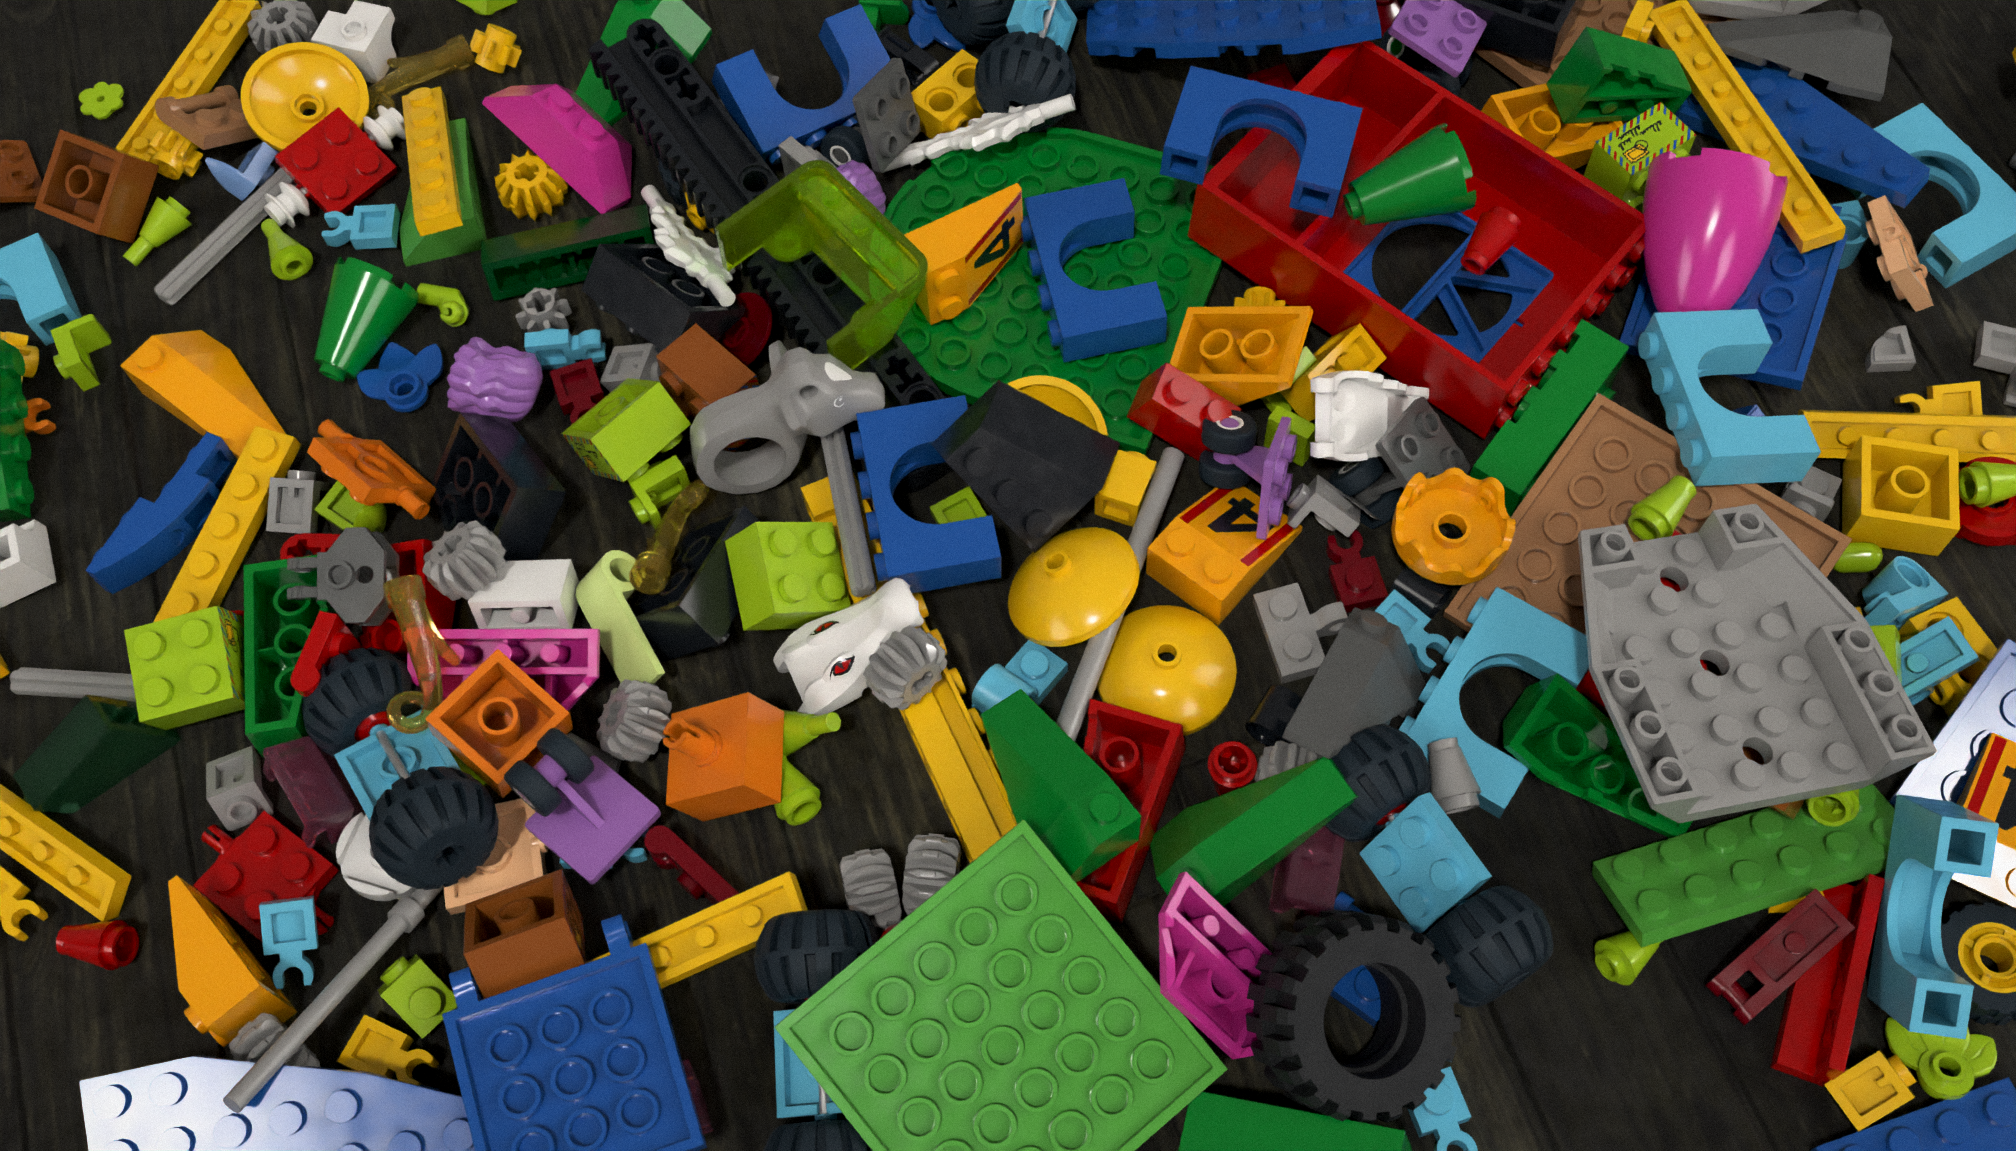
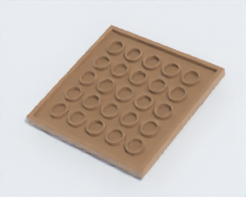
M1598 393L1510 517L1515 519L1516 527L1511 545L1503 562L1492 574L1482 580L1462 585L1445 609L1443 617L1469 633L1473 624L1469 623L1467 618L1480 596L1489 600L1495 588L1499 587L1586 635L1578 534L1582 530L1625 524L1633 542L1643 541L1634 534L1628 524V519L1632 515L1631 509L1633 505L1667 484L1676 475L1683 476L1693 483L1688 469L1681 462L1680 448L1676 438ZM1756 483L1695 486L1697 494L1690 501L1675 531L1681 534L1695 533L1700 530L1713 510L1757 504L1826 578L1852 540L1850 537ZM1704 660V663L1707 664V671L1714 673L1716 676H1722L1716 664ZM1583 695L1611 720L1604 706Z

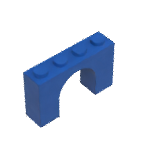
M861 4L826 18L818 35L837 69L842 83L841 98L828 107L813 110L803 109L784 100L772 86L753 49L716 64L711 82L729 115L766 163L770 162L772 166L782 163L778 145L790 136L804 147L808 145L815 149L821 146L822 139L834 127L849 126L852 128L858 123L853 118V115L856 114L852 101L853 97L891 60Z
M1190 66L1164 144L1160 174L1203 185L1213 150L1221 138L1241 128L1257 127L1268 129L1287 139L1299 157L1300 167L1289 207L1332 218L1363 108L1219 73L1214 70Z
M1124 178L1024 198L1021 238L1022 242L1030 241L1032 250L1027 251L1032 277L1038 275L1040 277L1042 285L1037 286L1040 308L1042 312L1049 310L1051 320L1047 321L1049 341L1052 347L1059 346L1063 363L1166 342L1167 314L1156 281L1114 290L1099 291L1076 284L1062 269L1065 262L1073 254L1084 248L1134 238L1135 211Z
M965 395L856 414L858 431L850 433L854 459H863L866 470L858 472L862 500L871 498L873 512L865 513L870 540L879 539L882 552L873 554L878 582H889L894 578H901L911 586V593H918L1001 578V553L992 515L945 524H928L906 515L900 510L893 499L896 487L907 474L926 465L946 462L931 444L968 409Z

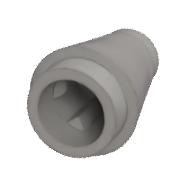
M1447 738L1429 743L1427 746L1429 750L1431 794L1446 815L1479 807L1477 795L1482 791L1461 747H1459L1457 738Z

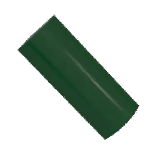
M644 204L482 240L481 265L492 297L496 301L527 294L535 287L549 289L585 281L599 244H656L647 205Z

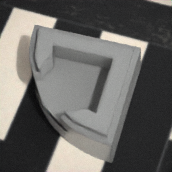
M1906 325L1890 328L1873 343L1865 360L1866 373L1911 371L1916 363Z

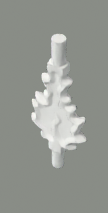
M1071 94L1043 103L1027 105L1026 107L1024 105L1019 107L1009 106L1008 113L994 112L982 114L981 118L970 119L968 127H958L955 131L937 134L933 139L909 144L881 173L909 164L912 166L927 158L932 160L953 150L973 148L979 152L999 142H1009L1014 136L1029 131L1031 127L1045 122L1046 119L1076 110Z
M645 186L641 191V196L650 207L651 221L657 227L654 230L655 240L663 250L666 260L684 268L688 276L696 277L702 286L710 289L721 306L728 307L732 305L736 296L727 284L733 280L732 274L735 273V266L723 258L721 247L713 248L707 244L704 238L696 237L694 232L685 226V218L677 215L674 206L665 201L655 186Z

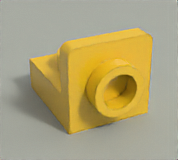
M1879 1050L1824 1085L1859 1132L1914 1099L1915 1095L1909 1086L1916 1083L1917 1080L1897 1054L1887 1059L1883 1052Z

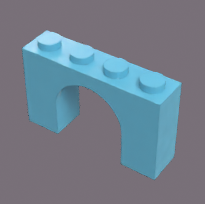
M1920 103L1874 128L1882 136L1929 167L1928 180L1938 183L1950 191L1961 206L1963 216L1934 231L1918 254L1920 263L1926 266L1928 271L1945 289L2016 249V192L1927 106ZM1844 186L1857 200L1867 195Z
M39 233L0 248V299L18 301L26 323L46 346L54 343L50 330L82 317L57 256Z
M1758 309L1653 313L1645 331L1639 337V355L1642 359H1645L1652 377V388L1660 397L1666 413L1667 426L1675 435L1680 448L1681 462L1688 469L1694 486L1802 481L1821 453L1805 415L1762 417L1741 415L1715 402L1705 392L1699 381L1700 377L1710 375L1756 373L1773 344Z
M1496 587L1489 600L1480 596L1467 618V621L1473 624L1466 638L1463 639L1459 636L1454 638L1443 657V661L1449 664L1441 679L1433 675L1431 676L1418 699L1425 705L1416 719L1408 715L1399 730L1406 733L1421 747L1428 764L1429 750L1427 745L1429 743L1447 738H1457L1459 747H1461L1482 791L1477 795L1479 807L1500 819L1524 779L1528 768L1520 761L1486 743L1470 730L1460 710L1459 693L1461 688L1472 676L1482 670L1506 666L1523 670L1540 680L1558 673L1577 689L1589 668L1585 634L1503 589Z
M1897 794L1867 997L1910 1032L1966 1039L1974 985L1953 972L1946 962L1941 940L1942 908L1947 887L1954 873L1991 878L1999 823L1951 801Z

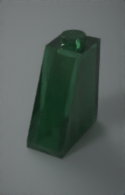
M86 694L16 771L13 777L23 791L25 801L32 806L34 811L73 814L175 746L181 738L174 728L164 730L140 723L136 702Z

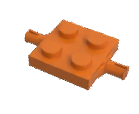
M327 419L320 424L318 433L324 438L314 437L307 453L321 465V470L326 475L338 480L350 491L349 495L351 498L367 506H374L376 503H394L402 506L416 520H420L428 514L430 510L429 503L436 488L384 442L353 437L350 433L344 432L333 420Z

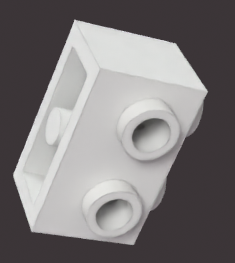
M571 559L505 561L504 567L496 572L498 578L486 584L485 591H476L468 600L479 629H572L579 605L575 595L579 580Z

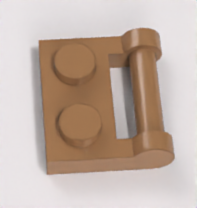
M231 85L219 86L214 89V92L175 99L169 96L156 100L155 110L159 119L203 150L259 138L250 128L242 109L241 99L236 89Z

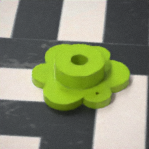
M98 82L94 85V88L85 89L80 93L81 112L87 116L93 115L98 120L108 118L115 110L123 106L121 98L124 95V89L119 84L108 85L106 82Z

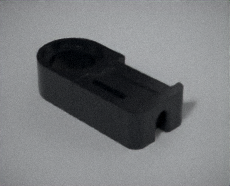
M889 25L877 33L890 59H902L906 75L909 78L910 85L917 88L941 67L932 55L918 45L913 47L892 32Z

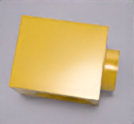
M1118 449L1103 488L1095 495V515L1133 527L1155 473L1157 462L1150 460L1142 453L1136 451L1125 452Z

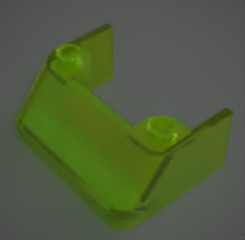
M812 160L804 163L715 227L722 265L728 272L762 247L773 258L783 262L798 260L812 250L865 303L863 307L854 313L848 325L826 341L828 354H831L852 370L891 341L928 280V263L924 254L833 165L822 160Z

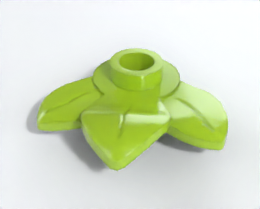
M1892 1017L1887 1018L1885 1021V1037L1892 1054H1897L1907 1067L1916 1070L1922 1089L1928 1095L1938 1100H1955L1964 1097L1973 1087L1975 1078L1989 1074L1996 1064L1997 1050L1993 1038L1985 1035L1969 1034L1968 1028L1966 1039L1910 1032ZM1939 1067L1947 1069L1954 1077L1945 1075Z

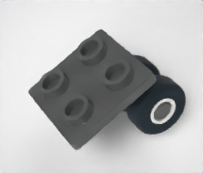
M892 58L853 97L852 101L856 112L853 118L858 123L852 128L849 126H836L822 139L821 153L836 167L844 165L851 160L864 163L865 165L870 161L874 172H883L920 133V117L915 109L910 90V81L906 75L901 58Z
M1420 397L1410 404L1375 445L1390 470L1383 473L1384 466L1378 457L1368 458V460L1346 461L1332 473L1329 483L1343 494L1350 497L1354 496L1367 510L1382 521L1374 519L1361 509L1360 522L1370 529H1375L1393 518L1396 505L1402 494L1399 487L1402 486L1405 489L1408 481L1416 473L1422 472L1426 478H1431L1449 468L1456 467L1467 474L1471 466L1462 450L1458 448L1442 424L1438 414L1432 409L1425 397Z

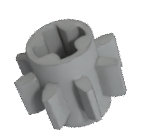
M535 287L524 298H519L518 302L522 312L515 316L521 329H527L528 332H538L548 328H570L565 316L570 315L572 310L567 299H560L556 288H552L549 291Z

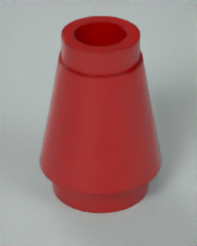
M1499 206L1492 207L1489 212L1482 213L1461 258L1462 266L1475 275H1483L1488 268L1519 240V230L1522 226L1519 218L1510 210Z
M1229 741L1217 745L1211 751L1208 757V770L1216 792L1219 795H1223L1246 786L1254 778L1257 771V760L1249 747L1240 742Z
M122 920L66 925L61 928L56 937V949L59 954L67 955L106 970H115L120 966H127L134 960L139 948V936L136 929L128 926Z

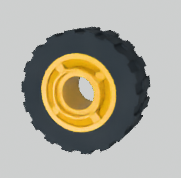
M1986 902L1978 906L1974 904L1966 905L1959 912H1953L1941 923V940L1944 956L1950 969L1974 985L1969 1018L1975 1020L1974 1023L1983 1025L1987 1023H1995V1026L2006 1025L2011 1020L2016 1022L2015 909L2008 906L1999 907L1995 906L1994 903ZM1980 955L1992 959L1996 963L1999 973L1989 970L1982 963Z

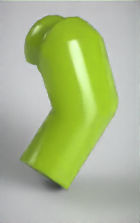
M420 283L417 288L419 304L438 307L441 312V320L452 327L460 326L467 320L469 308L458 289Z
M1870 542L1849 543L1833 569L1840 573L1873 571L1883 559L1882 550L1878 545Z

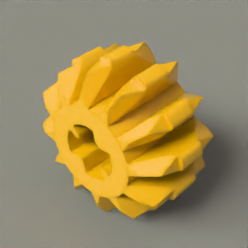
M529 149L521 157L512 154L511 163L499 164L500 174L494 177L496 181L495 187L499 194L498 197L502 206L507 211H512L518 219L528 214L529 217L536 221L538 215L543 212L552 216V206H564L563 195L568 193V183Z

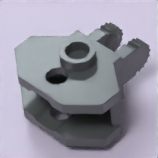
M366 527L345 528L327 552H317V557L287 559V570L296 573L317 571V587L300 585L287 588V599L328 602L345 623L357 626H381L399 603V554L380 532H371Z

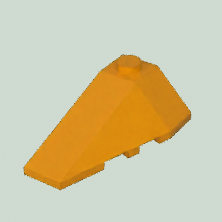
M202 330L152 335L120 365L143 395L204 436L206 432L221 437L237 459L240 457L255 426L286 434L232 351Z

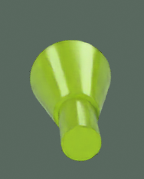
M170 196L166 201L157 197L139 233L140 237L125 252L123 257L137 267L154 247L161 246L192 225L186 219L190 212Z
M274 219L264 220L261 224V229L268 239L270 264L273 274L282 280H296L305 275L313 264L311 252L284 233Z
M781 709L784 711L783 754L789 756L817 738L820 734L839 730L841 726L839 715L835 712L814 715Z
M1631 931L1599 940L1595 944L1596 966L1600 973L1608 980L1625 986L1631 985L1656 952L1661 942L1641 948Z

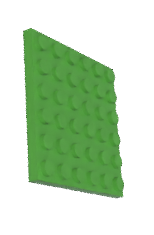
M1025 820L1020 821L774 1027L872 1151H1135L1228 1070L1187 1018L1160 993V985Z

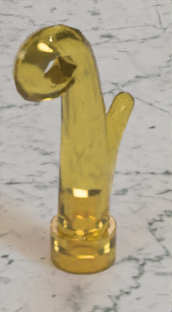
M461 33L446 40V45L413 56L389 58L387 60L388 66L398 69L392 71L368 88L370 103L368 117L373 120L379 117L377 108L374 109L377 104H382L387 109L394 108L395 104L390 96L457 68L461 71L476 64L463 34Z
M701 479L692 481L677 495L658 524L652 538L647 539L645 552L639 554L635 559L629 573V580L632 586L639 592L657 594L665 588L671 574L670 562L687 517L692 510L696 509L704 501L709 492V487Z
M407 575L389 580L382 587L387 606L393 609L402 632L421 692L404 691L396 694L387 706V718L390 725L397 731L405 734H416L428 728L425 718L442 703L443 688L438 654L453 666H458L461 660L447 644L431 618L425 602L427 597L421 576ZM407 703H414L422 707L420 715L414 718H406L401 714V708Z

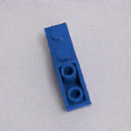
M206 432L197 446L190 450L186 461L172 480L163 487L156 502L153 503L139 497L132 508L123 515L118 527L104 546L94 554L92 562L85 570L105 591L114 594L135 584L162 567L197 538L221 493L218 488L238 460L223 439Z

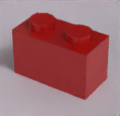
M1165 363L1141 381L1127 418L1199 461V457L1204 450L1214 452L1202 442L1203 420L1208 419L1212 422L1220 420L1221 424L1223 419L1232 416L1231 410L1240 411L1241 408L1171 364Z

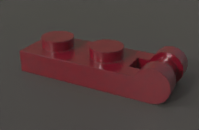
M655 826L646 833L644 843L656 865L666 870L675 868L681 874L676 879L677 882L695 900L704 895L715 905L739 894L668 827Z
M1815 888L1714 977L1706 987L1716 997L1722 995L1736 1010L1733 1015L1743 1025H1746L1853 931L1855 927ZM1747 971L1763 986L1753 996L1736 981Z

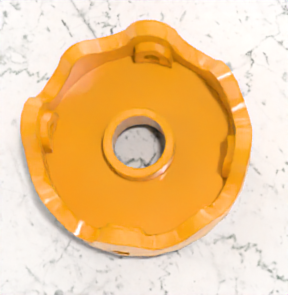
M1453 467L1431 478H1426L1422 472H1418L1408 481L1396 505L1392 518L1391 532L1393 544L1399 556L1418 575L1435 583L1467 585L1480 581L1492 574L1503 562L1514 536L1516 521L1511 519L1505 508V490L1498 479L1494 477H1487L1483 480L1475 479L1467 475L1463 470ZM1445 523L1454 524L1460 528L1463 536L1458 539L1447 538L1440 532L1438 526Z

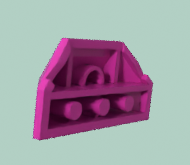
M558 84L510 86L484 98L482 104L600 214L612 212L629 202L631 198L632 145L573 90Z
M408 629L407 670L411 675V681L417 687H420L438 706L497 649L567 711L575 705L599 678L600 629Z
M1186 871L1179 873L1158 914L1160 993L1232 1060L1254 1056L1251 1043L1257 1040L1256 1033L1247 1031L1246 1014L1253 1013L1254 1000L1247 999L1250 983L1257 984L1261 971L1255 967L1262 954L1272 955V953Z

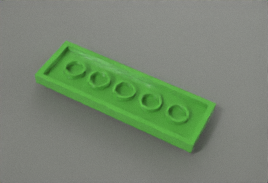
M1873 784L1859 789V812L1857 816L1841 826H1826L1816 821L1811 816L1805 800L1794 820L1771 808H1766L1594 861L1592 876L1642 948L1807 896L1815 888L1820 892L1865 878L1869 874L1875 875L1886 870L1895 809Z

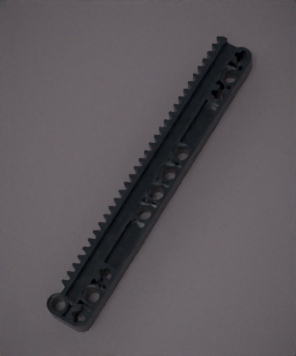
M640 19L629 26L627 38L607 47L602 39L595 42L588 49L595 76L602 79L605 89H610L612 99L614 101L618 100L622 112H627L629 122L631 124L635 123L639 135H644L646 145L648 147L652 146L656 158H661L663 168L670 170L671 178L673 181H678L680 191L682 193L687 192L689 203L691 205L696 204L697 213L700 217H705L708 229L713 228L717 241H723L725 252L732 253L734 264L741 265L742 275L750 277L751 287L754 290L759 289L760 296L768 301L772 314H777L779 325L787 327L788 337L790 339L796 338L797 348L802 347L813 354H831L854 371L876 373L885 390L884 409L945 399L938 387L664 28L655 20ZM777 220H786L783 222H774ZM800 250H809L806 253H797ZM824 280L833 281L829 284H820V282ZM904 379H906V389L904 388V382L902 381ZM854 420L856 429H858L857 420ZM947 462L926 465L907 474L900 481L897 488L906 493H915L954 470Z

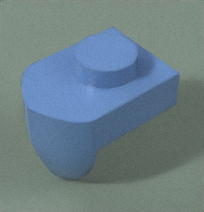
M262 142L248 151L238 169L210 157H207L205 162L218 183L226 191L243 201L257 185L260 187L273 174L275 168L270 164L278 152L265 142Z

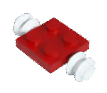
M379 105L377 107L379 113L377 119L373 120L368 116L363 118L365 130L363 132L339 107L275 155L276 163L297 185L295 187L294 185L280 182L281 193L278 196L274 197L266 193L264 197L268 203L264 206L267 214L279 226L286 223L294 228L295 222L293 217L297 213L305 216L310 215L309 203L307 201L309 198L325 213L339 211L346 214L397 173V166L378 147L391 151L393 150L391 140L395 136L403 140L406 139L403 116L393 107L387 109Z

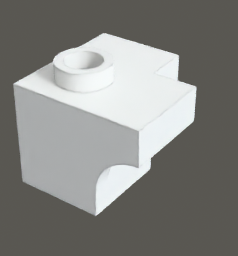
M354 0L347 14L328 10L311 38V42L331 47L344 54L357 66L366 82L380 85L397 56L391 41V31L395 17L389 7Z
M35 519L21 526L13 523L0 529V608L57 582L47 528Z

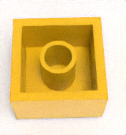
M1861 435L1843 462L1842 533L1852 539L1850 543L1870 542L1878 545L1880 548L1938 556L1960 530L1958 449Z

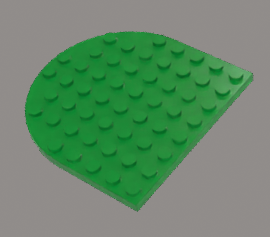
M1049 127L1047 132L1018 134L1009 142H999L979 152L973 148L968 150L959 149L958 151H949L933 159L929 169L919 175L914 181L909 179L902 186L884 212L876 230L871 249L870 275L874 305L942 392L952 397L965 395L966 402L973 405L998 380L1008 384L1014 380L1035 375L1061 378L1078 386L1091 397L1104 418L1108 436L1120 443L1119 450L1125 452L1136 451L1147 456L1155 434L1127 418V414L1141 381L1165 363H1170L1187 308L1207 306L1224 261L1188 237L1197 184L1161 175L1160 169L1163 152L1082 130ZM1209 165L1206 174H1207L1214 166ZM1124 178L1135 211L1134 238L1084 248L1073 254L1065 262L1062 269L1076 284L1099 291L1114 290L1156 281L1167 314L1166 342L1063 363L1059 346L1052 347L1049 341L1047 321L1051 320L1049 310L1042 312L1037 294V286L1042 285L1039 275L1032 277L1027 257V251L1032 250L1030 241L1024 242L969 308L963 310L955 318L944 319L930 325L907 289L900 236L1016 183L1022 188L1024 216V198Z

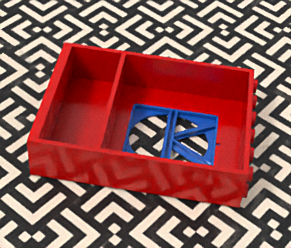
M1371 41L1334 47L1291 90L1363 108L1333 217L1330 218L1289 207L1300 167L1298 154L1292 144L1283 136L1268 129L1253 127L1206 174L1203 185L1197 184L1188 237L1259 286L1273 290L1276 297L1280 300H1285L1287 305L1311 306L1313 309L1311 321L1332 336L1361 323L1387 357L1378 366L1401 383L1407 384V386L1429 388V399L1427 401L1485 440L1496 426L1501 429L1507 419L1511 420L1518 408L1515 405L1521 398H1524L1532 386L1538 387L1542 379L1540 376L1549 368L1548 365L1558 350L1561 349L1566 353L1567 350L1564 347L1571 341L1572 334L1581 319L1591 324L1587 319L1593 314L1600 316L1612 301L1615 294L1611 291L1616 287L1623 289L1631 280L1638 268L1632 263L1636 264L1642 258L1645 249L1643 238L1646 232L1644 214ZM1447 123L1448 126L1445 133L1455 131L1465 149L1472 169L1473 177L1466 179L1465 182L1467 193L1476 190L1475 207L1465 212L1364 226L1358 218L1350 219L1344 205L1343 195L1349 193L1348 184L1434 126ZM1495 206L1503 207L1513 212L1519 218L1522 225L1519 230V240L1499 258L1508 272L1509 277L1507 278L1487 274L1475 275L1469 271H1462L1464 267L1461 264V258L1464 255L1480 215L1484 212H1489ZM1417 224L1444 225L1470 234L1401 311L1382 299L1372 276V258L1378 245L1388 235L1401 228ZM1453 285L1511 294L1510 308L1496 325L1483 332H1479ZM1438 296L1458 335L1447 336L1433 333L1416 322V319Z

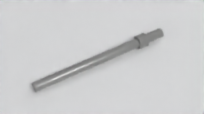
M443 885L439 889H416L409 897H402L387 913L388 920L223 1098L224 1104L236 1113H240L394 942L404 932L410 933L425 917L424 909L444 889Z

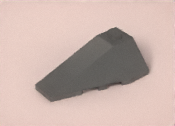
M1838 10L1707 23L1706 28L1726 55L1758 66H1765L1769 61L1775 62L1780 68L1789 72L1788 76L1802 80L1805 73L1828 80L1826 89L1840 94L1879 102L1884 95L1893 37L1885 25L1883 17L1873 11L1860 10L1859 13Z
M1354 607L1288 723L1282 738L1330 759L1336 756L1345 744L1348 745L1352 741L1350 737L1355 733L1376 725L1389 726L1392 718L1398 715L1405 718L1412 714L1426 683L1399 626L1388 622L1378 612L1361 610Z

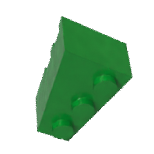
M1587 26L1546 83L1563 124L1632 120L1660 102L1675 114L1692 93L1691 86L1674 51Z

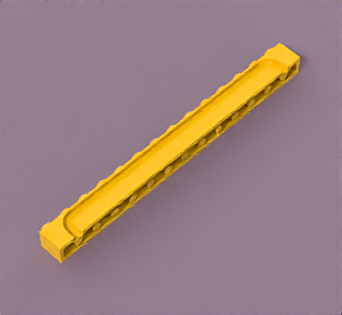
M853 472L877 588L875 592H877L887 581L878 582L873 554L882 552L879 539L870 540L865 513L872 512L871 507L873 506L871 498L862 500L860 486ZM826 477L801 487L805 507L811 521L833 523L850 604L853 605L871 596L865 595L859 598L851 593L829 478ZM920 592L912 593L918 601L919 612L924 620L925 617L929 616L923 597ZM925 620L921 626L914 627L916 629L921 628L925 633L929 632L940 642L939 645L946 651L945 655H947L944 641L937 628L929 631ZM946 666L940 673L942 675L941 680L933 685L931 693H926L922 696L918 704L911 703L908 708L898 710L969 863H971L1016 826V820L1011 812L1007 793L1000 779L1001 774L997 769L991 749L986 750L980 737L986 732L979 713L975 707L967 710L961 697L966 694L962 678L956 667L948 670Z

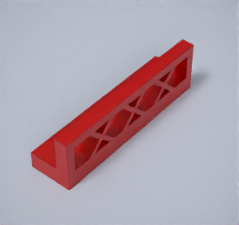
M1869 874L1856 886L1843 884L1823 891L1824 897L1855 929L1789 986L1771 1068L1822 1087L1825 1086V1083L1830 1080L1833 1081L1845 1073L1883 893L1884 878Z

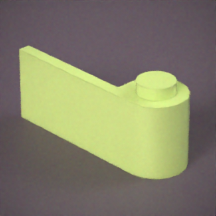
M611 550L605 553L579 582L575 595L591 628L600 629V645L619 681L623 682L627 679L654 684L665 674V671L626 601L642 583L643 572L634 557L620 550Z

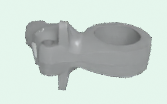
M778 340L769 345V361L772 373L767 382L759 387L746 389L721 398L704 407L696 415L690 427L692 458L698 476L706 486L731 494L758 493L777 486L791 475L798 464L807 440V434L824 437L840 427L857 420V413L884 409L885 390L876 373L854 371L831 354H813L802 347L787 351L781 341ZM761 437L770 439L761 447L750 451L730 452L722 450L730 443L744 438Z

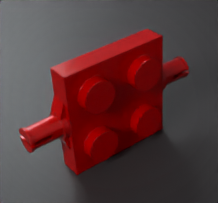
M264 810L235 839L216 824L209 826L207 829L218 837L219 841L206 831L203 832L201 840L220 855L216 862L193 886L262 942L259 910L261 902L314 896L316 903L321 890L339 870ZM315 904L316 917L331 928L334 918ZM316 920L318 935L326 933L328 930Z

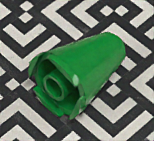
M1447 123L1434 126L1348 184L1349 193L1343 195L1344 205L1350 219L1358 218L1364 226L1465 212L1475 207L1476 190L1467 193L1465 182L1466 179L1473 177L1472 169L1465 149L1455 131L1445 133L1448 126Z
M339 257L334 266L314 361L321 365L319 372L341 383L344 382L345 378L355 379L416 306L419 300V293L406 282L402 289L398 288L391 281L393 274L356 258L347 257L346 261H344L342 257Z

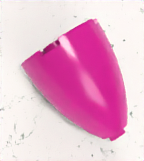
M1702 148L1701 155L1676 158L1675 153L1669 151L1658 155L1651 161L1643 199L1642 213L1644 214L1646 230L1643 236L1645 245L1643 257L1648 285L1658 313L1730 310L1757 272L1770 245L1780 218L1787 190V176H1776L1769 171L1770 162L1762 158L1742 152L1717 148Z

